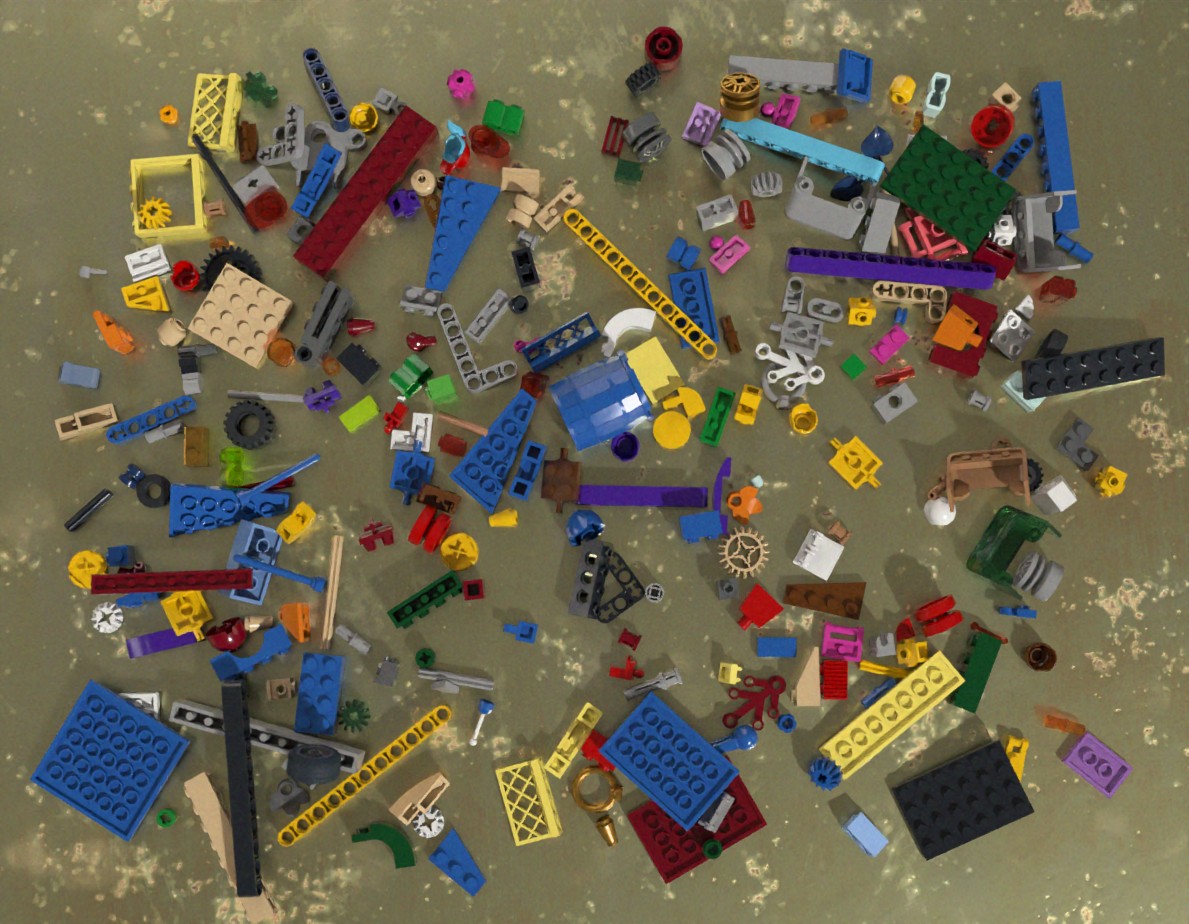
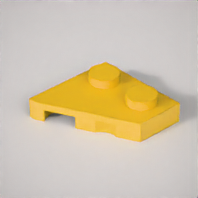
M158 276L121 288L126 305L130 308L170 312Z

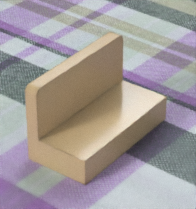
M502 167V192L539 194L540 170Z

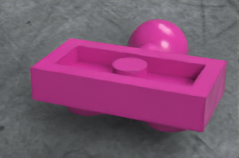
M782 93L777 108L771 102H765L762 104L760 112L764 117L773 116L771 124L790 130L801 99L798 96Z
M737 234L725 245L723 238L715 235L711 237L709 245L711 249L717 252L709 259V262L723 274L749 251L750 247Z

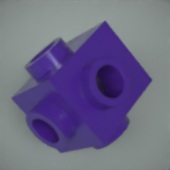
M400 189L387 200L394 217H411L421 207L413 189Z

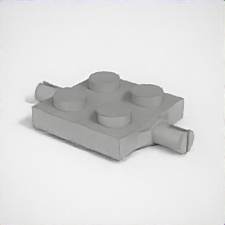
M787 312L782 325L771 321L769 327L771 330L780 332L778 348L813 358L816 357L821 344L832 347L834 339L823 337V321Z

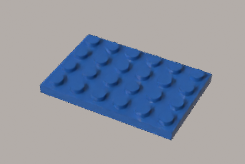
M652 691L599 749V752L686 831L694 825L740 772Z

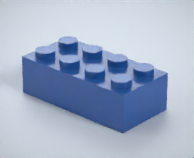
M314 652L303 653L294 725L295 732L332 736L337 734L346 656Z

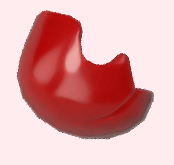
M180 260L172 266L173 275L170 278L175 288L181 291H189L194 289L199 283L200 273L192 262Z

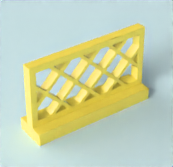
M197 73L187 144L189 148H197L192 138L201 133L204 137L202 142L209 149L234 152L244 79L237 73H230L229 75ZM203 79H208L212 84L204 90L202 88ZM223 80H227V87L221 91L217 85ZM216 88L219 94L211 100L208 93ZM206 96L210 102L201 108L199 102ZM223 97L225 105L219 109L215 103ZM213 105L217 112L209 118L205 111ZM203 114L207 120L198 126L197 118ZM221 115L223 118L222 123L216 127L212 121ZM211 124L214 130L206 136L202 130ZM218 133L220 136L219 144H212L210 139Z
M542 756L495 770L516 846L550 837L554 838L563 833ZM527 765L530 766L531 775L528 779L519 774L521 768ZM509 771L514 774L510 784L503 780L502 772ZM516 777L526 781L522 791L512 786ZM528 784L536 788L537 793L534 798L524 793ZM510 789L520 794L516 802L508 798L507 794ZM522 796L532 801L527 810L518 805ZM534 803L541 806L542 812L539 817L530 812ZM515 808L525 813L521 822L513 816ZM527 815L537 820L533 829L523 824ZM539 822L546 825L548 833L540 834L535 831ZM521 827L531 832L527 839L520 840L518 831Z

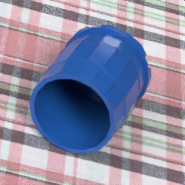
M623 349L616 352V355L584 367L566 376V378L548 386L578 451L614 438L631 430L645 420L649 422L655 419L654 415L649 411L651 410L650 404L634 369H631L627 362L629 360Z

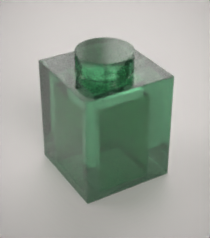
M619 158L614 182L636 187L637 181L641 182L643 170H640L641 164Z

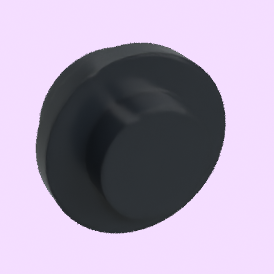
M515 295L510 301L511 310L517 314L525 312L528 309L527 298L523 295Z

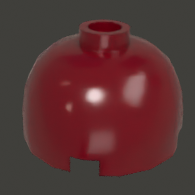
M240 617L227 619L222 622L223 625L217 628L215 625L207 631L206 637L214 649L221 652L229 651L230 653L236 652L241 648L240 645L245 641L247 635L244 622Z

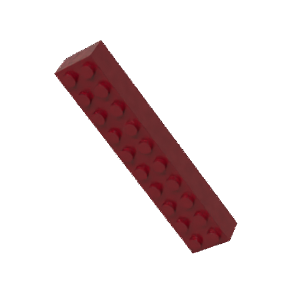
M405 105L295 252L293 257L296 261L328 283L386 205L387 200L395 193L439 134L437 127Z

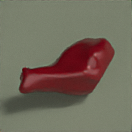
M411 332L407 335L406 342L410 349L421 352L427 347L437 344L436 336H422L416 332Z

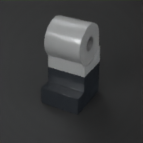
M197 357L178 359L185 394L202 393L203 384L200 359Z

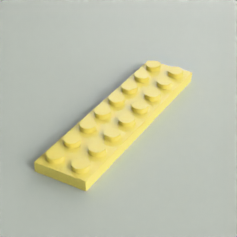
M938 650L927 661L923 662L891 688L871 707L862 712L823 744L819 751L825 758L829 757L830 761L836 760L835 764L841 766L840 771L843 772L842 778L845 780L965 682V680L942 652Z

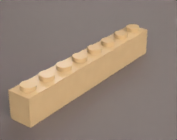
M207 770L184 782V792L187 797L191 798L193 810L202 820V829L205 833L208 832L211 839L210 845L214 851H217L219 863L228 873V882L231 886H234L237 892L231 813L210 770ZM263 878L260 897L239 898L236 893L238 902L243 904L246 910L244 913L247 920L251 921L252 924H257L278 911Z

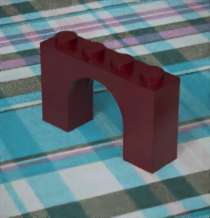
M954 291L948 299L946 313L953 304L977 321L978 325L974 332L983 337L977 348L972 345L969 350L962 352L935 344L931 348L926 365L970 380L979 373L980 366L978 363L980 358L984 357L986 352L985 343L989 341L992 335L991 325L998 318L999 313L996 312L998 306Z

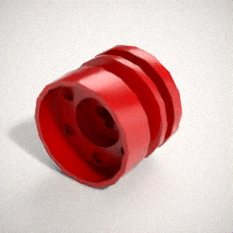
M998 103L989 104L974 116L971 123V133L975 141L980 145L997 147L1003 144L1013 133L1015 117L1012 111L1005 105ZM993 120H996V123L999 124L995 129L989 124Z

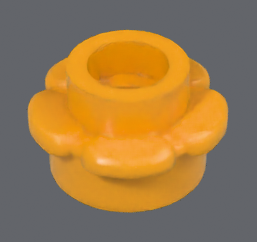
M172 105L161 107L159 110L160 119L167 123L174 122L178 115L177 109L173 108Z

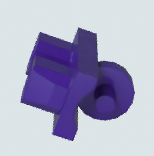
M330 380L324 381L321 384L323 390L319 392L314 387L305 389V398L303 400L310 411L324 409L326 413H329V406L334 405V401L342 398L337 387Z

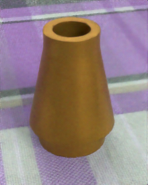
M606 815L595 821V828L606 841L608 847L616 845L619 841L616 835L614 820L609 815Z

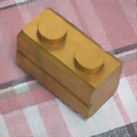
M201 426L184 427V435H186L184 438V465L188 467H208L209 429Z

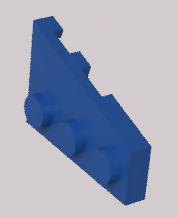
M453 828L429 857V860L474 897L486 882V878L472 859L457 831Z

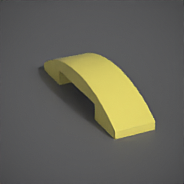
M587 702L544 768L560 779L603 715V712Z

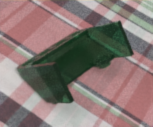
M1009 505L1003 506L999 509L969 556L966 567L974 575L999 591L1022 600L1023 597L1011 587L1013 577L1005 571L1025 540L1037 542L1045 532L1061 538L1062 534L1047 520Z

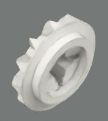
M112 602L99 604L93 610L91 618L94 624L93 627L103 633L116 631L123 622L122 610ZM103 612L105 614H112L109 618L110 623L108 621L101 622L104 618Z
M431 806L425 815L419 811L413 819L414 830L418 835L425 838L435 837L444 826V817L441 811ZM425 815L426 817H428V819L436 818V820H434L431 823V829L428 825L421 826V824L425 822Z

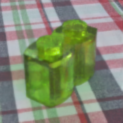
M241 447L223 448L219 455L222 467L219 476L220 484L222 487L242 486L244 482V471L241 467L244 461L243 449Z

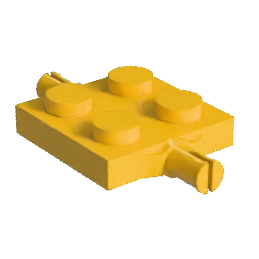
M857 436L844 445L836 437L829 442L838 451L828 464L854 490L867 481L875 489L882 484L873 475L883 463Z
M200 591L173 592L170 597L160 601L177 637L193 631L197 641H200V638L201 640L205 638L200 628L204 624L213 621V617Z

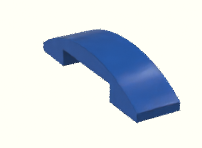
M327 143L324 144L311 173L291 207L292 210L306 218L309 217L326 188L341 158L342 152Z

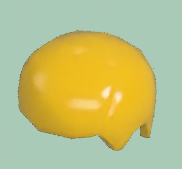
M361 102L351 109L349 120L355 129L368 132L377 125L378 114L371 104Z
M807 403L798 404L789 415V424L799 434H808L817 426V413Z

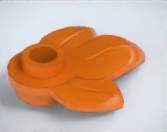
M746 486L740 491H732L727 495L726 503L733 510V517L742 524H748L749 514L763 511L761 502L755 498L758 493L757 488ZM734 497L739 498V502L736 504L732 502Z

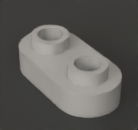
M820 298L811 299L806 306L809 316L831 323L839 322L845 314L841 304ZM817 306L819 311H813L812 307ZM831 311H836L837 316H832Z

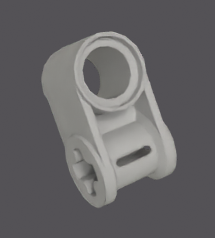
M794 276L786 283L781 312L792 311L797 312L798 315L801 314L805 286L801 277ZM797 282L800 289L797 291L792 290L790 283Z

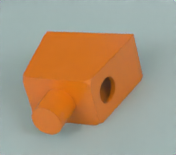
M953 304L932 340L962 351L967 343L977 348L983 337L974 333L978 325L977 321Z

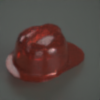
M475 125L469 130L468 137L471 142V148L478 156L503 158L510 152L508 142L487 126Z
M264 192L246 206L244 211L245 219L254 228L264 229L269 227L286 214L287 202L278 192Z

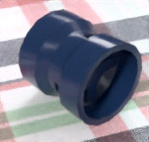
M130 462L126 472L121 473L118 478L124 484L134 489L137 486V481L142 479L146 473Z

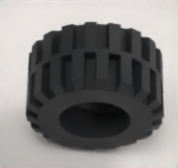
M244 400L243 403L237 402L235 407L231 406L229 408L231 412H226L227 420H224L223 424L226 425L224 432L228 434L227 438L234 445L247 450H258L261 446L265 447L268 445L267 441L271 442L273 439L271 436L276 432L274 430L276 422L273 420L275 419L274 415L270 413L271 411L267 407L256 401ZM248 415H256L259 419L257 432L251 436L243 435L241 432L243 419Z

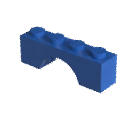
M282 624L264 632L263 645L255 655L248 658H238L227 651L209 661L220 682L224 680L232 681L237 678L236 674L242 671L246 674L255 669L254 665L260 662L263 665L273 660L271 656L277 653L281 656L289 652V647L292 644Z

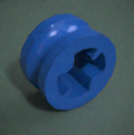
M899 306L896 308L894 323L900 322L901 325H904L908 312L907 308L901 309Z

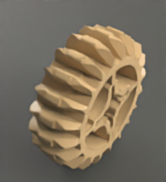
M741 526L739 533L737 528H733L734 535L728 531L727 536L729 538H721L725 544H718V547L723 548V551L717 552V555H723L724 557L718 560L719 563L725 561L726 564L722 568L726 569L729 566L728 574L730 575L733 571H736V578L739 577L740 572L742 573V578L747 577L746 572L749 573L750 577H753L754 573L752 570L759 574L761 571L758 566L766 567L762 560H769L768 557L763 556L764 553L770 552V550L763 549L764 546L768 545V542L761 543V540L765 537L762 535L757 538L758 530L751 534V527H748L747 532H745L744 526ZM741 536L752 539L756 545L746 546ZM735 539L737 549L734 553L728 555V547L731 541ZM741 547L744 550L752 548L751 551H748V554H746L747 557L745 558L743 555L734 556L738 553V551H741ZM758 550V559L751 566L750 555ZM735 558L741 559L746 569L736 567L730 560Z

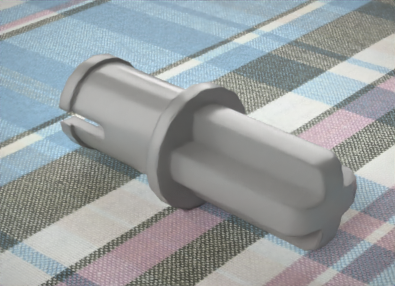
M181 420L167 425L161 424L159 428L145 432V438L148 443L162 438L168 439L170 435L183 431L184 425Z
M340 624L335 630V633L347 641L349 646L352 645L364 655L372 646L358 636V632L355 634L343 624Z

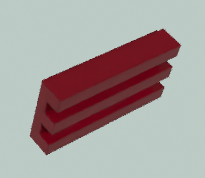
M615 116L610 117L601 153L620 157L624 142L622 136L617 152L613 150L620 124L624 125L623 132L628 127L629 120H622V118H615ZM613 122H615L617 124L612 138L610 150H606Z

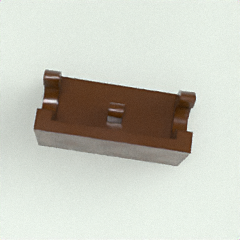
M423 481L415 501L430 505L452 515L455 514L462 497L457 493Z

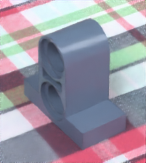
M64 361L60 364L57 383L97 389L100 369L75 365Z

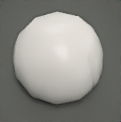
M937 497L934 500L930 499L924 508L925 518L933 525H948L954 520L956 515L955 504L954 512H950L948 498Z

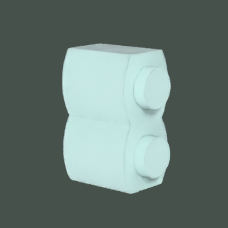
M939 72L934 74L926 89L927 97L922 104V115L936 118L945 105V93L950 86V75Z

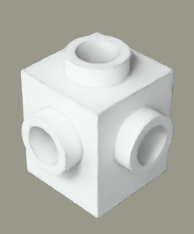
M998 216L987 233V237L992 242L1001 246L1011 245L1017 231L1016 226H1013L1012 216Z

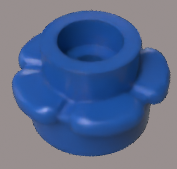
M782 714L778 718L777 726L784 733H790L796 728L797 723L793 715Z

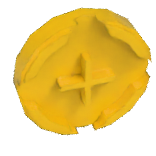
M667 411L661 414L653 425V436L656 442L666 449L682 447L688 441L691 433L688 419L676 411Z
M454 533L444 539L440 549V556L442 562L448 568L455 571H464L475 564L479 549L471 536L465 533Z
M85 550L78 552L71 558L68 564L70 580L81 588H91V575L108 573L106 559L96 551Z

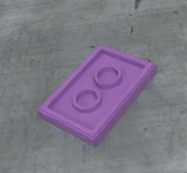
M1087 731L1082 733L1062 759L1065 765L1109 799L1133 769V767Z

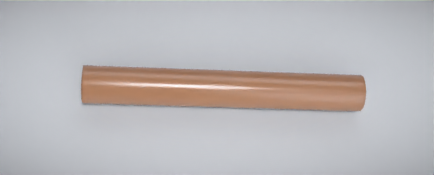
M439 411L437 414L438 418L483 436L488 434V429L443 411Z

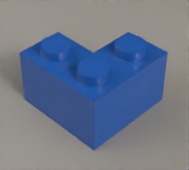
M719 510L678 518L682 541H687V544L700 542L699 538L707 537V540L719 538L718 534L723 533Z

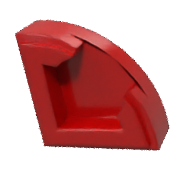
M910 618L901 621L896 628V642L916 636Z

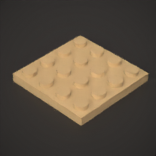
M226 263L187 329L256 368L294 302Z

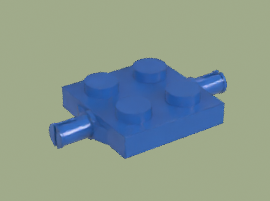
M415 440L413 451L397 450L389 488L398 489L404 493L402 502L404 505H410L411 496L419 493L423 481L430 484L435 457L425 456L420 453L423 442Z

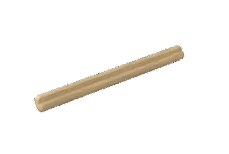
M338 535L332 537L320 640L321 650H330L332 643L344 539L343 536Z

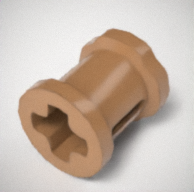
M220 198L219 201L208 202L206 200L203 202L207 218L216 214L227 215L226 203L223 198Z
M838 520L827 533L832 534L840 541L839 544L843 545L853 532L845 529Z

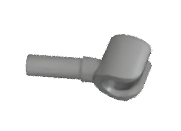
M82 266L79 275L89 279L91 273L108 274V270Z

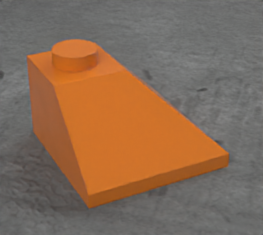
M309 603L282 604V608L279 609L280 620H283V625L299 642L311 641Z

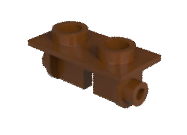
M241 121V125H237L240 162L257 161L258 141L256 123L249 124L248 121Z

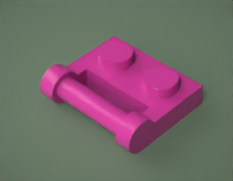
M825 622L820 656L860 662L864 627L852 628ZM830 633L856 636V642L830 638Z

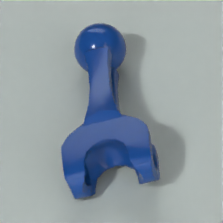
M742 725L734 731V734L731 733L724 738L710 742V744L721 754L737 749L750 750L757 744L758 734L753 727Z

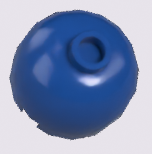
M576 510L571 514L566 523V535L573 546H580L584 537L590 539L597 538L604 531L602 526L605 527V524L599 515L591 510Z

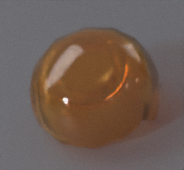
M275 338L270 341L267 347V357L279 367H290L296 361L295 350L297 346L287 338Z

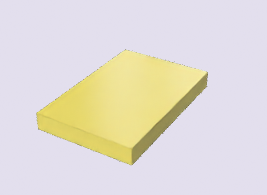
M656 336L626 353L629 360L627 362L630 368L634 369L652 405L675 392L677 388L685 386V383Z

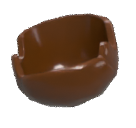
M1042 642L1033 643L1028 646L1024 655L1026 665L1036 672L1051 671L1056 666L1058 659L1056 651L1048 644Z

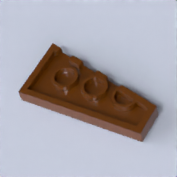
M867 582L786 584L782 603L859 620Z

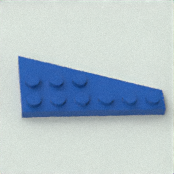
M448 175L445 176L424 288L445 291L501 188Z
M523 388L488 428V434L486 436L482 435L449 475L453 481L491 514L494 513L537 404V400Z
M171 483L169 538L183 533L191 534L197 530H209L233 525L236 522H240L241 519L252 521L254 518H266L288 513L290 492L264 490L251 497L252 500L249 501V504L242 507L234 493L250 489Z

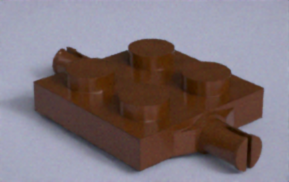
M560 448V459L554 461L544 460L541 498L556 501L554 513H563V502L569 500L578 501L582 463L567 460L569 448Z

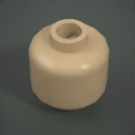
M419 169L411 177V186L416 194L428 196L435 191L436 180L429 170Z
M178 318L167 319L157 329L158 340L165 346H176L186 337L185 324Z

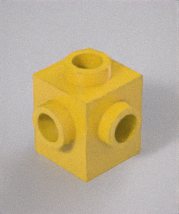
M866 297L849 298L846 312L848 324L859 326L871 325L872 318L876 317V306H873L872 299Z
M1112 466L1104 467L1102 472H1099L1095 478L1096 485L1094 488L1100 490L1099 493L1106 497L1121 494L1125 488L1124 481L1128 474Z
M915 638L904 639V643L896 644L898 664L914 667L919 666L918 663L925 662L929 658L927 641L915 642Z

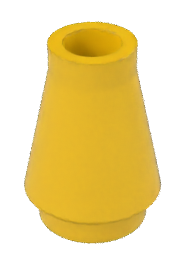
M508 508L494 515H489L490 526L514 527L515 524H518L516 509Z

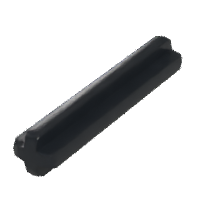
M104 488L64 524L65 528L69 532H73L113 497V493L108 488Z

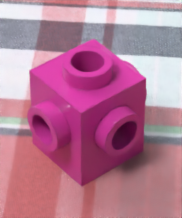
M454 69L453 74H450L448 77L447 86L449 87L450 94L454 97L468 99L470 93L474 91L475 82L469 71Z

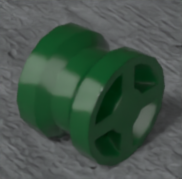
M424 648L417 652L415 661L420 667L428 668L435 663L436 654L432 649Z

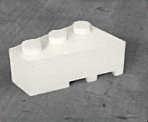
M1061 474L1045 485L1041 484L1039 488L1035 489V493L1030 496L1044 515L1062 512L1077 501L1074 491Z

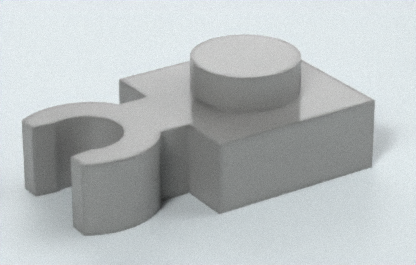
M382 87L372 101L373 106L388 114L393 110L396 116L400 113L398 109L405 107L407 104L403 101L396 102L398 96Z

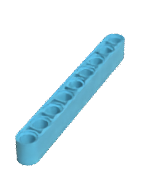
M724 118L720 126V130L729 129L741 139L802 160L808 157V162L848 176H856L857 179L869 183L875 182L878 184L885 164L879 160L757 118L746 122H734Z

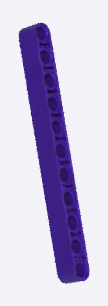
M803 247L788 248L785 268L790 272L985 290L993 287L997 270L996 267L989 264Z

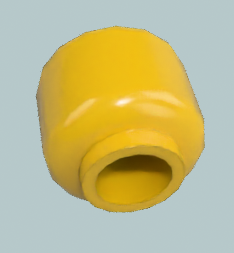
M907 75L897 76L889 89V96L896 104L908 103L916 90L915 81Z

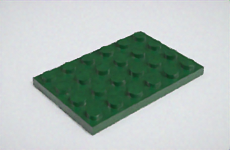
M924 124L919 128L880 184L882 189L893 196L899 197L902 203L972 252L977 249L1016 192L1015 188Z

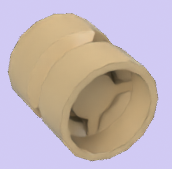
M517 194L512 204L514 208L509 210L506 220L519 228L528 229L532 222L531 215L536 213L539 204L531 198Z

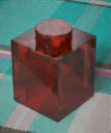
M529 371L522 375L520 390L523 388L534 398H539L545 394L548 376Z

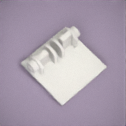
M1009 310L1007 314L1003 315L1004 318L997 325L998 328L994 329L995 333L989 339L988 345L992 348L996 346L1008 358L1016 362L1035 331L1012 310Z
M810 529L792 563L827 581L844 546L823 536L822 533Z

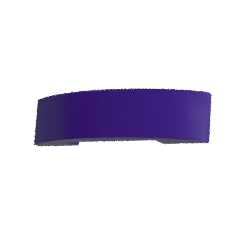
M727 457L721 465L714 482L712 494L713 511L719 510L723 532L721 535H727L728 515H720L722 478L730 477L731 457Z
M202 626L200 629L203 635L205 636L204 628ZM173 628L127 639L126 643L129 657L132 659L206 641V637L202 640L200 638V641H197L193 631L177 637Z

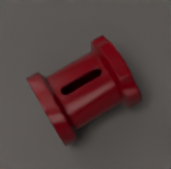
M624 628L618 643H623L635 651L642 635L637 636L629 632L627 628Z

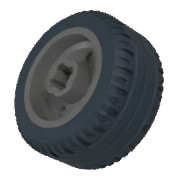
M300 745L294 747L288 753L287 775L296 782L314 785L327 784L335 781L340 775L341 754L332 747Z

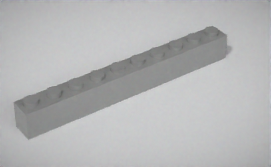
M186 699L173 702L169 721L225 737L223 710ZM249 718L252 745L287 755L290 750L300 745H324L336 749L341 754L340 770L353 774L361 770L365 755L364 750Z

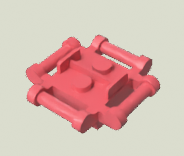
M905 207L906 215L910 221L897 228L900 233L902 232L912 254L910 257L923 258L927 256V259L949 261L958 256L968 255L965 246L921 215L917 216L916 212L911 208ZM909 228H914L922 245V251H918ZM953 244L957 245V249L937 258L934 255L935 252Z

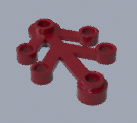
M750 675L746 676L743 680L746 687L751 688L754 685L765 687L760 693L743 691L735 687L730 688L728 696L731 699L743 698L751 700L734 713L728 712L722 717L723 725L729 729L736 727L738 719L756 706L752 727L756 731L762 730L764 727L762 721L764 702L770 695L771 703L770 708L767 710V715L771 719H776L779 716V710L777 709L779 695L786 689V682L781 676L774 675L768 680L757 679ZM747 678H752L753 683L751 685L746 684ZM774 682L780 683L778 689L773 687ZM737 690V696L732 697L731 691ZM775 709L776 715L771 716L770 710ZM729 717L734 719L733 724L727 723ZM756 721L761 722L760 728H755L754 723Z

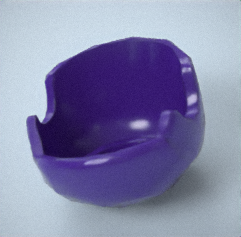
M624 432L612 439V453L621 461L632 460L639 453L640 442L634 434Z

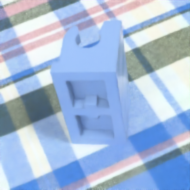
M862 812L852 816L841 827L868 857H875L889 842Z

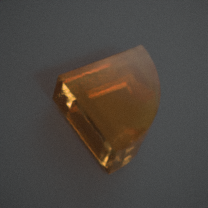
M923 111L915 112L913 121L915 134L924 124Z
M225 236L214 237L209 240V245L211 249L222 248V246L228 248L229 240Z

